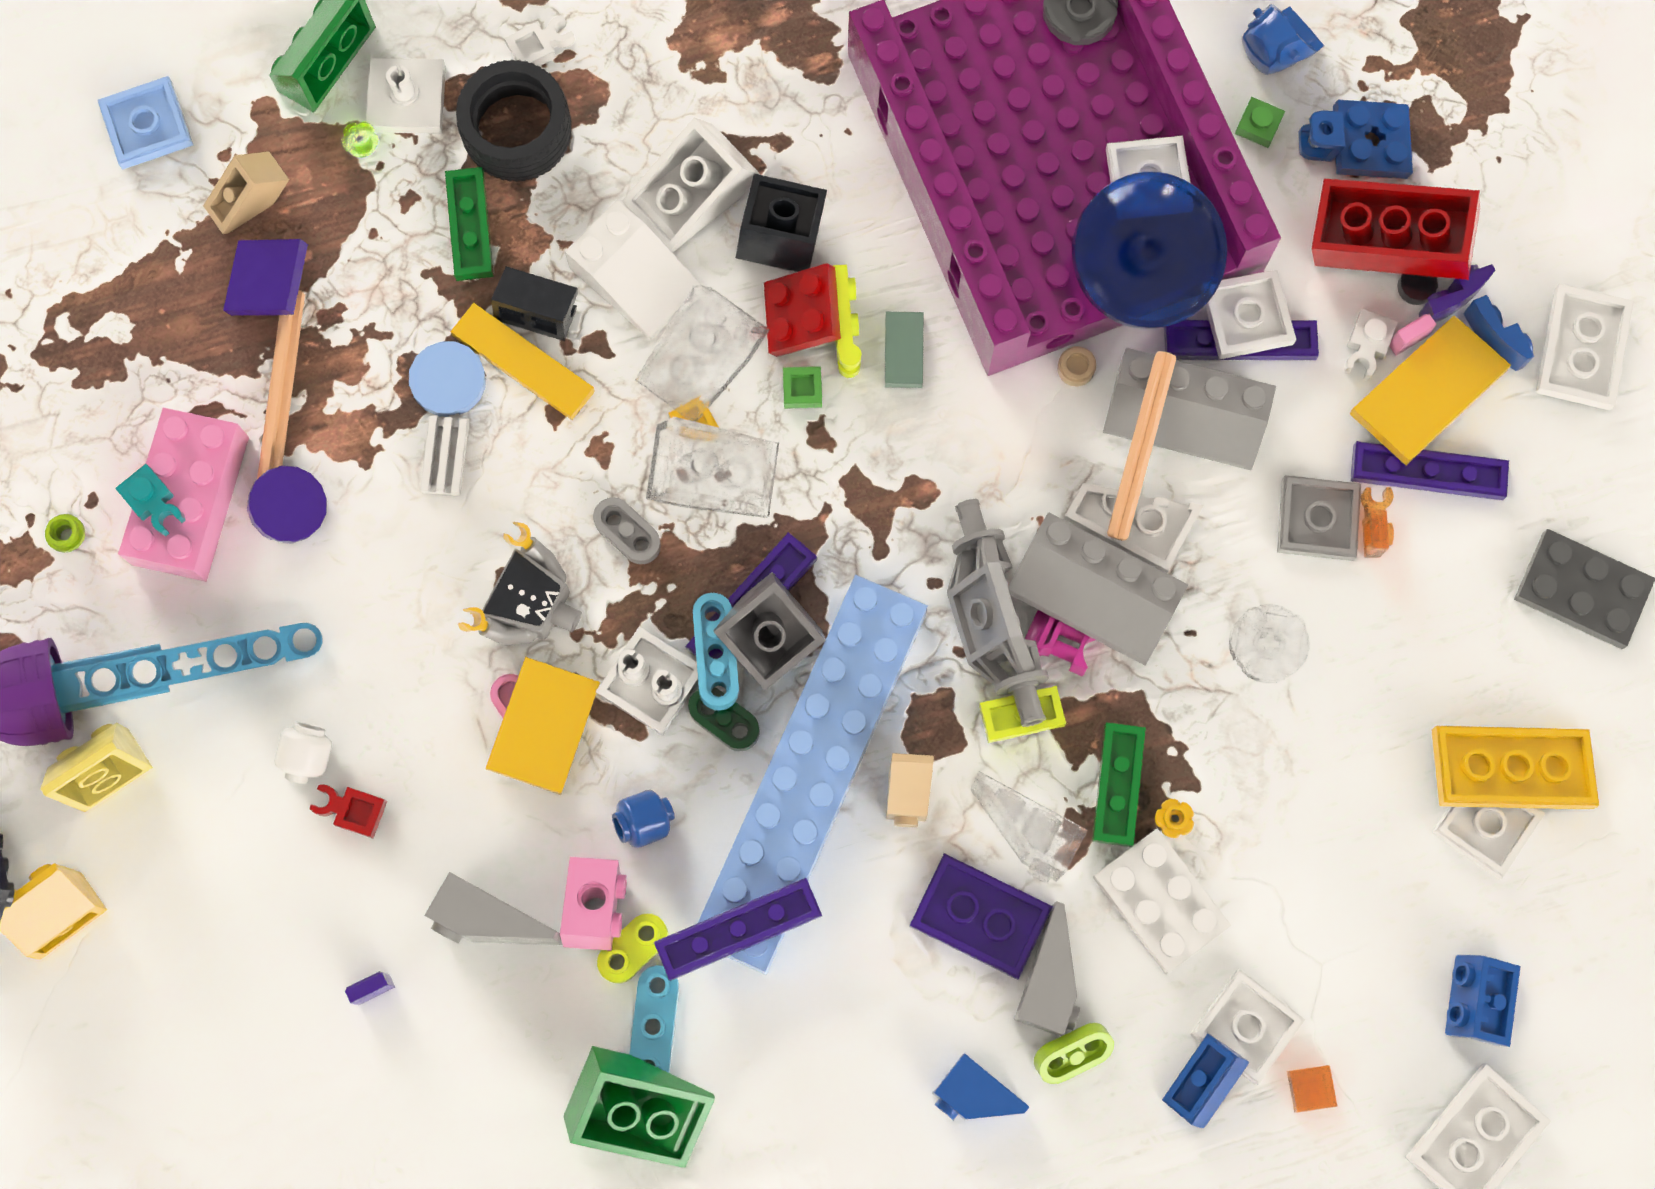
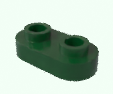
M715 687L711 691L717 697L725 694ZM699 689L691 695L688 704L691 718L717 740L734 751H746L756 744L760 735L758 721L753 714L735 702L728 709L716 710L713 714L706 715L701 711L704 703L700 699ZM740 725L746 727L748 732L745 737L736 738L732 734L735 727Z

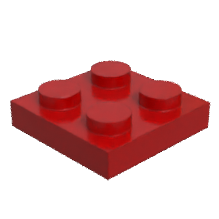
M825 263L764 282L769 354L779 357L841 339L836 271L834 266Z

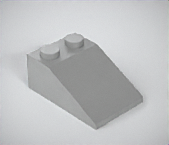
M451 872L448 873L424 915L434 921L430 929L458 944L462 937L472 942L562 945L560 933Z

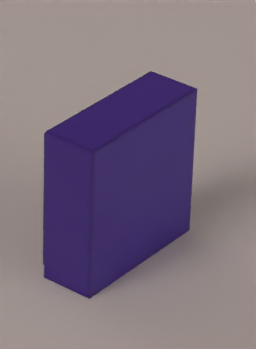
M379 971L346 987L344 991L350 1004L359 1006L395 988L390 974Z

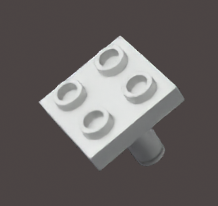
M638 627L596 690V693L663 736L698 683L697 662L641 627Z

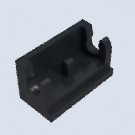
M506 266L491 298L493 317L502 323L565 341L577 310V305H574L578 295V288Z

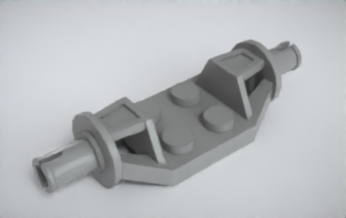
M965 500L955 506L964 537L952 545L953 553L958 556L947 589L950 606L968 665L995 686L996 694H1013L1021 719V726H1033L1046 720L1036 687L1049 679L1048 672L1042 670L1036 641L1024 639L1021 632L1019 617L1012 603L1007 579L1004 577V574L1013 568L1002 542L1005 539L1004 531L1001 529L987 530L980 510L979 500ZM976 553V570L972 572L974 555ZM1009 660L1018 675L1010 677L998 663Z

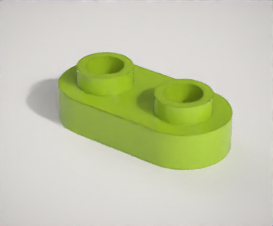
M1085 1024L1043 1045L1035 1054L1034 1067L1044 1082L1049 1084L1062 1083L1106 1061L1114 1050V1040L1102 1024Z

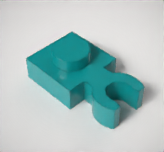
M144 464L115 487L116 491L141 520L144 521L152 515L151 523L153 527L163 536L170 534L163 526V521L167 516L174 515L181 523L186 521L184 514L176 506L166 504L174 495L147 464Z

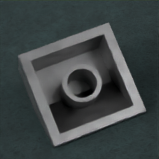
M773 572L742 596L713 630L764 691L826 641L821 628Z

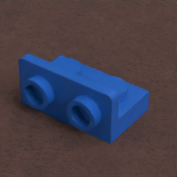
M1457 955L1452 972L1445 1034L1453 1037L1470 1038L1497 1046L1510 1047L1521 966L1487 956Z

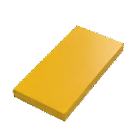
M1454 315L1352 408L1350 415L1402 463L1407 465L1505 374L1511 365Z
M1435 726L1432 729L1439 806L1595 809L1599 806L1590 729Z

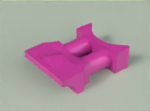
M1037 610L1025 636L1026 640L1036 641L1039 656L1049 657L1052 654L1071 663L1068 671L1079 676L1085 674L1088 666L1084 660V646L1095 641V639L1040 610ZM1061 635L1079 643L1078 649L1057 640L1058 636Z

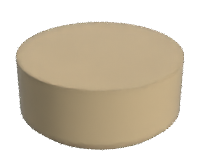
M1070 347L1059 358L1057 365L1058 375L1063 382L1070 386H1083L1090 382L1094 376L1097 365L1096 359L1092 352L1084 347Z

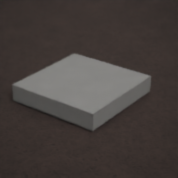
M1285 475L1282 478L1277 553L1354 561L1357 558L1361 484Z

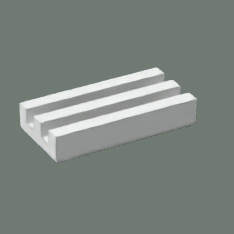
M429 416L420 487L422 493L461 496L469 430L468 419L460 418L459 420H453L452 417L438 419L437 416ZM438 428H442L437 483L432 485ZM452 429L458 430L452 486H445Z

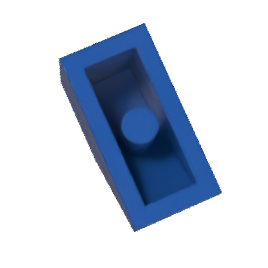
M965 1053L961 1055L932 1092L938 1098L934 1105L953 1121L958 1115L966 1120L1024 1114L1029 1109L1025 1102Z

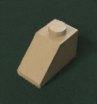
M270 152L234 155L203 207L222 234H227L271 207L289 179Z

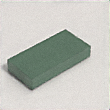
M886 311L885 388H923L924 312Z

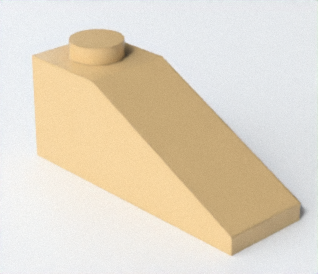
M892 753L888 774L886 819L894 820L895 826L918 827V821H926L934 756Z

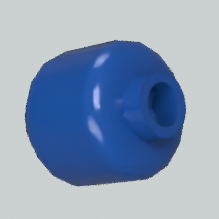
M645 790L620 800L617 804L616 812L612 814V822L622 843L628 842L635 848L646 846L667 837L670 831V821L675 818L669 800L666 797L661 799L653 790Z

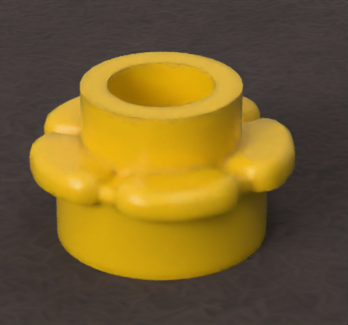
M1177 799L1164 801L1161 805L1162 808L1157 810L1155 814L1156 825L1161 829L1162 833L1169 838H1178L1181 834L1187 835L1190 833L1194 826V821L1192 820L1194 812L1191 806L1186 802L1180 803ZM1172 815L1179 817L1178 822L1172 821Z

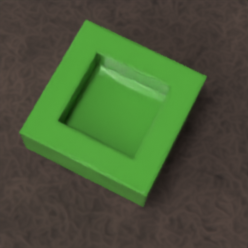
M1251 96L1235 134L1269 148L1285 111Z
M821 366L783 368L784 409L822 408Z

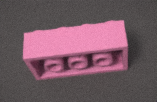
M162 408L146 464L173 493L174 497L166 504L176 506L184 514L186 521L181 523L174 515L167 516L163 521V526L170 534L163 536L153 527L151 523L152 515L143 521L131 510L118 554L132 566L207 582L249 440V436L238 423Z

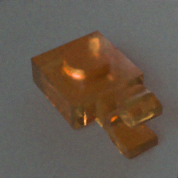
M1366 487L1361 494V504L1364 507L1365 518L1362 520L1364 558H1380L1389 549V546L1393 544L1394 528L1393 524L1387 521L1386 510L1394 498L1391 487H1386L1382 491V502H1376L1372 499L1371 487Z

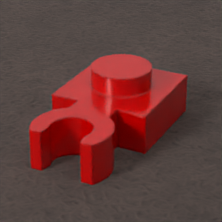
M325 784L318 785L317 790L329 795V802L324 807L311 804L309 809L313 813L322 817L337 814L333 822L334 826L374 839L388 801L347 787L344 796L340 797L338 792L332 787Z

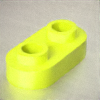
M647 913L635 917L621 930L620 938H613L612 951H600L597 958V967L602 977L616 984L631 980L658 954L654 942L668 936L665 923L653 914ZM649 926L654 929V937L650 941L640 939L639 934L643 927ZM614 955H622L624 957V966L619 970H614L610 966V960Z

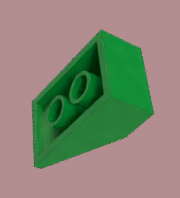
M592 1046L563 1118L571 1144L686 1168L716 1098L713 1093L630 1054Z

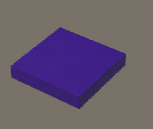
M301 239L238 240L223 311L231 316L294 315L308 244Z

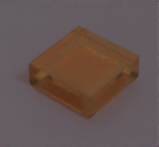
M1330 1065L1287 1071L1294 1113L1337 1107Z

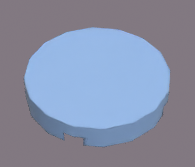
M442 341L427 346L415 357L409 369V386L416 402L427 412L439 417H450L449 415L457 413L460 415L468 412L480 401L486 388L485 371L479 356L468 346L455 341Z

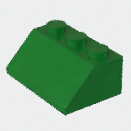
M319 0L317 2L312 17L304 27H300L296 31L288 50L284 55L279 56L272 65L269 76L279 93L313 113L317 110L376 28L365 0Z

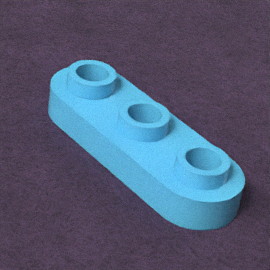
M707 593L699 597L693 606L699 696L708 708L725 710L736 702L739 694L737 660L713 630L729 613L732 606L723 595ZM711 611L717 612L720 615L716 621H709L705 616ZM712 649H720L723 655L718 659H713L708 653ZM716 686H722L726 689V693L721 697L714 696L711 691Z
M655 965L643 971L638 980L629 1054L643 1061L651 1060L655 1063L656 1067L669 1073L679 982L678 978L669 981L664 967ZM656 978H661L665 981V989L661 993H653L650 988L651 982ZM651 1019H657L661 1025L660 1031L655 1035H650L646 1031V1023Z

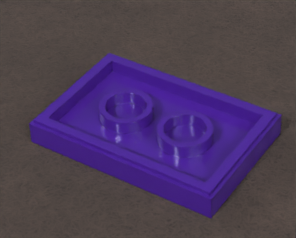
M944 853L909 927L1019 980L1053 906Z

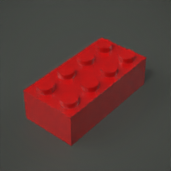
M1324 178L1311 248L1314 264L1319 267L1469 280L1480 214V190Z

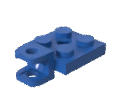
M1338 99L1333 105V111L1323 110L1314 112L1309 118L1310 124L1303 125L1298 131L1299 154L1303 158L1313 161L1332 162L1336 157V174L1408 179L1413 173L1409 104ZM1370 132L1377 135L1380 140L1377 146H1373L1372 140L1366 139L1365 135H1368ZM1309 137H1310V142H1311L1313 145L1317 146V148L1312 147V146L1309 144V142H1308V138H1309Z

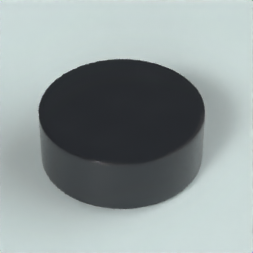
M1402 274L1397 284L1398 293L1409 304H1425L1428 302L1427 298L1436 293L1438 279L1431 276Z

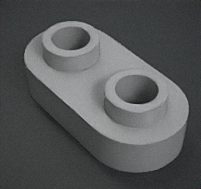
M611 497L602 500L596 506L593 520L597 530L628 560L636 564H647L659 555L661 541L657 531L624 500ZM612 515L621 517L619 524L614 526L609 525L607 520ZM640 540H645L649 543L648 548L644 551L635 549V544Z

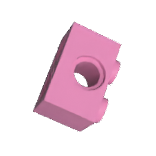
M570 857L560 928L563 947L612 951L613 937L620 938L622 930V913H616L618 899H625L627 875H621L618 860ZM593 898L605 901L604 905L597 910H589L584 907Z

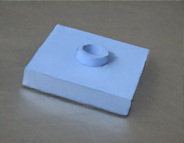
M169 76L97 100L118 164L122 170L193 146L185 118Z

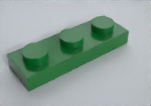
M476 167L445 171L454 277L456 281L494 277L483 168Z
M1108 722L1104 725L1092 842L1127 847L1134 845L1146 727Z

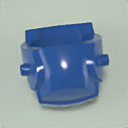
M1270 4L1263 11L1260 8L1255 9L1253 15L1256 18L1248 24L1249 28L1242 36V43L1247 57L1265 75L1291 67L1297 62L1311 57L1324 47L1323 43L1290 6L1283 11L1273 4Z

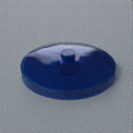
M1140 172L1115 180L1089 201L1075 227L1072 241V261L1075 275L1082 291L1092 305L1102 314L1125 326L1139 329H1157L1188 319L1209 302L1218 289L1224 275L1227 262V239L1219 213L1201 190L1175 175L1162 172Z

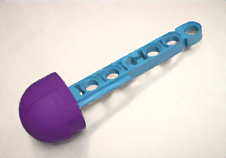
M297 623L279 627L280 632L267 629L165 650L161 649L160 644L63 663L52 638L11 646L0 651V741L18 746L46 745L51 742L56 743L61 740H71L74 733L73 711L170 692L169 685L273 665L283 657H285L286 662L308 658L320 650L323 636L315 625ZM309 629L315 634L316 644L312 650L300 651L294 646L293 637L298 630ZM262 636L272 638L277 645V651L270 659H261L254 653L253 645ZM222 644H228L236 650L237 659L230 667H221L214 660V651ZM207 647L206 660L212 671L203 672L204 664L191 667L190 675H184L182 669L175 670L174 662L180 660V653L186 652L188 658H197L202 656L199 648ZM147 660L155 665L156 676L151 682L141 683L135 679L133 669L139 661ZM101 668L111 670L116 677L115 685L109 691L98 690L92 682L94 673ZM81 671L85 672L84 684L90 694L85 697L82 696L83 683L77 674Z

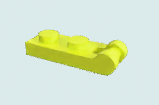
M832 265L836 271L841 339L836 340L838 370L845 378H852L858 375L860 371L862 355L859 347L853 344V336H859L858 313H851L850 301L856 300L855 277L848 278L847 265Z

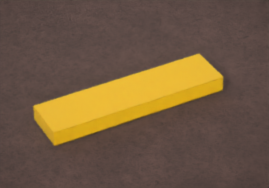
M475 303L470 306L450 331L454 338L468 346L570 420L575 418L595 392L594 387Z

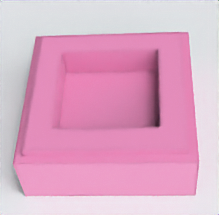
M1424 314L1398 330L1392 338L1389 347L1396 356L1425 339L1437 325L1430 314Z

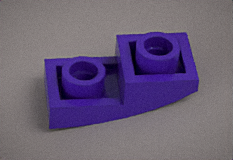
M1476 264L1471 265L1469 280L1454 279L1448 289L1427 298L1428 302L1418 314L1419 317L1424 314H1430L1437 323L1461 309L1481 290L1496 271L1493 264L1479 268Z

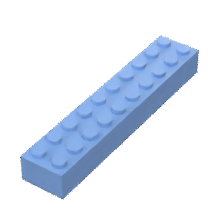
M858 575L854 576L698 923L801 879L807 878L809 880L924 621L928 605ZM785 933L727 958L767 975Z

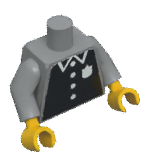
M512 522L521 531L519 539L514 540L505 533L503 538L508 544L522 546L521 551L514 549L483 609L481 610L477 607L463 609L464 612H469L473 615L474 623L472 626L464 622L458 623L459 629L465 632L478 630L480 635L505 646L531 643L536 638L546 639L554 624L572 633L581 619L582 612L565 604L570 591L567 584H565L566 574L554 554L535 537H531V532L527 525L520 522Z

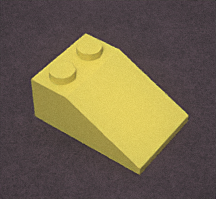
M116 722L113 725L106 724L96 729L91 734L92 739L80 747L73 746L61 752L56 758L57 762L47 768L40 789L44 796L86 812L153 767L130 730Z

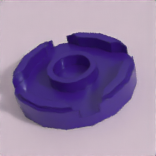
M279 466L267 470L253 483L247 500V512L251 523L260 534L270 540L289 544L305 540L319 529L327 510V498L322 485L311 473L294 466Z

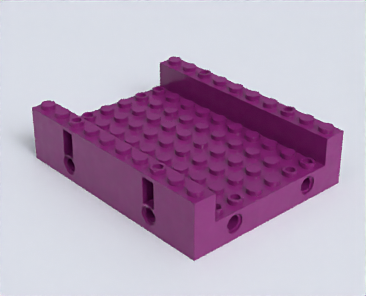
M880 0L849 11L848 56L987 377L1202 296L1201 288L1205 283L1264 272L1281 240L1279 231L1169 0H1117V17L1112 30L1102 40L1089 45H1072L1059 40L1052 34L1043 19L1044 0H939L895 17L891 16L885 0ZM1183 136L1194 202L1192 212L1116 220L1106 155L1107 143Z

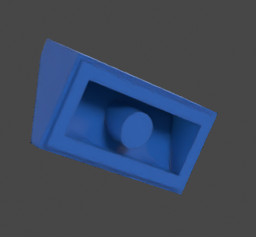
M1207 1033L1162 1101L1191 1125L1204 1128L1244 1072L1249 1061Z

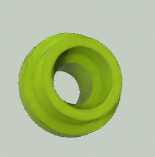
M70 514L55 516L48 522L45 529V539L48 545L62 553L76 550L85 538L83 523L77 517ZM65 529H71V536L67 540H62V532Z

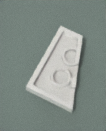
M1083 483L1063 520L1165 573L1169 571L1204 506L1194 503L1187 505L1171 502L1167 498L1156 496L1154 498L1139 496L1129 537L1127 540L1121 541L1107 535L1118 489Z

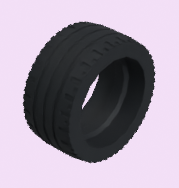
M514 59L497 61L479 69L476 74L474 73L460 91L456 108L458 131L468 155L478 167L483 168L485 173L487 172L488 175L494 176V178L510 182L532 180L551 171L561 161L570 143L571 116L564 92L555 78L544 68L542 69L534 63H528V61ZM515 95L528 96L547 105L550 111L549 124L539 137L526 145L513 148L495 146L480 135L478 127L481 117L489 106L502 98Z

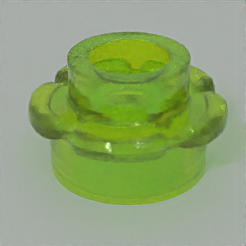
M362 121L360 124L353 122L347 125L343 130L344 137H342L341 142L347 152L356 157L363 158L375 151L379 138L374 133L375 128L370 123ZM362 136L363 140L357 141L356 138Z

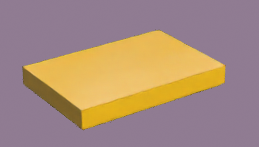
M525 657L485 769L561 795L600 682Z

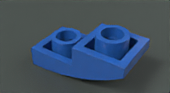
M1488 295L1473 300L1464 311L1463 315L1474 333L1511 365V369L1519 371L1532 360L1534 354L1530 337L1522 332L1518 323L1504 328L1501 312L1496 305H1492Z

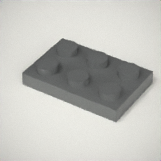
M1546 529L1541 535L1514 600L1617 648L1624 649L1630 642L1655 582V577L1550 529Z

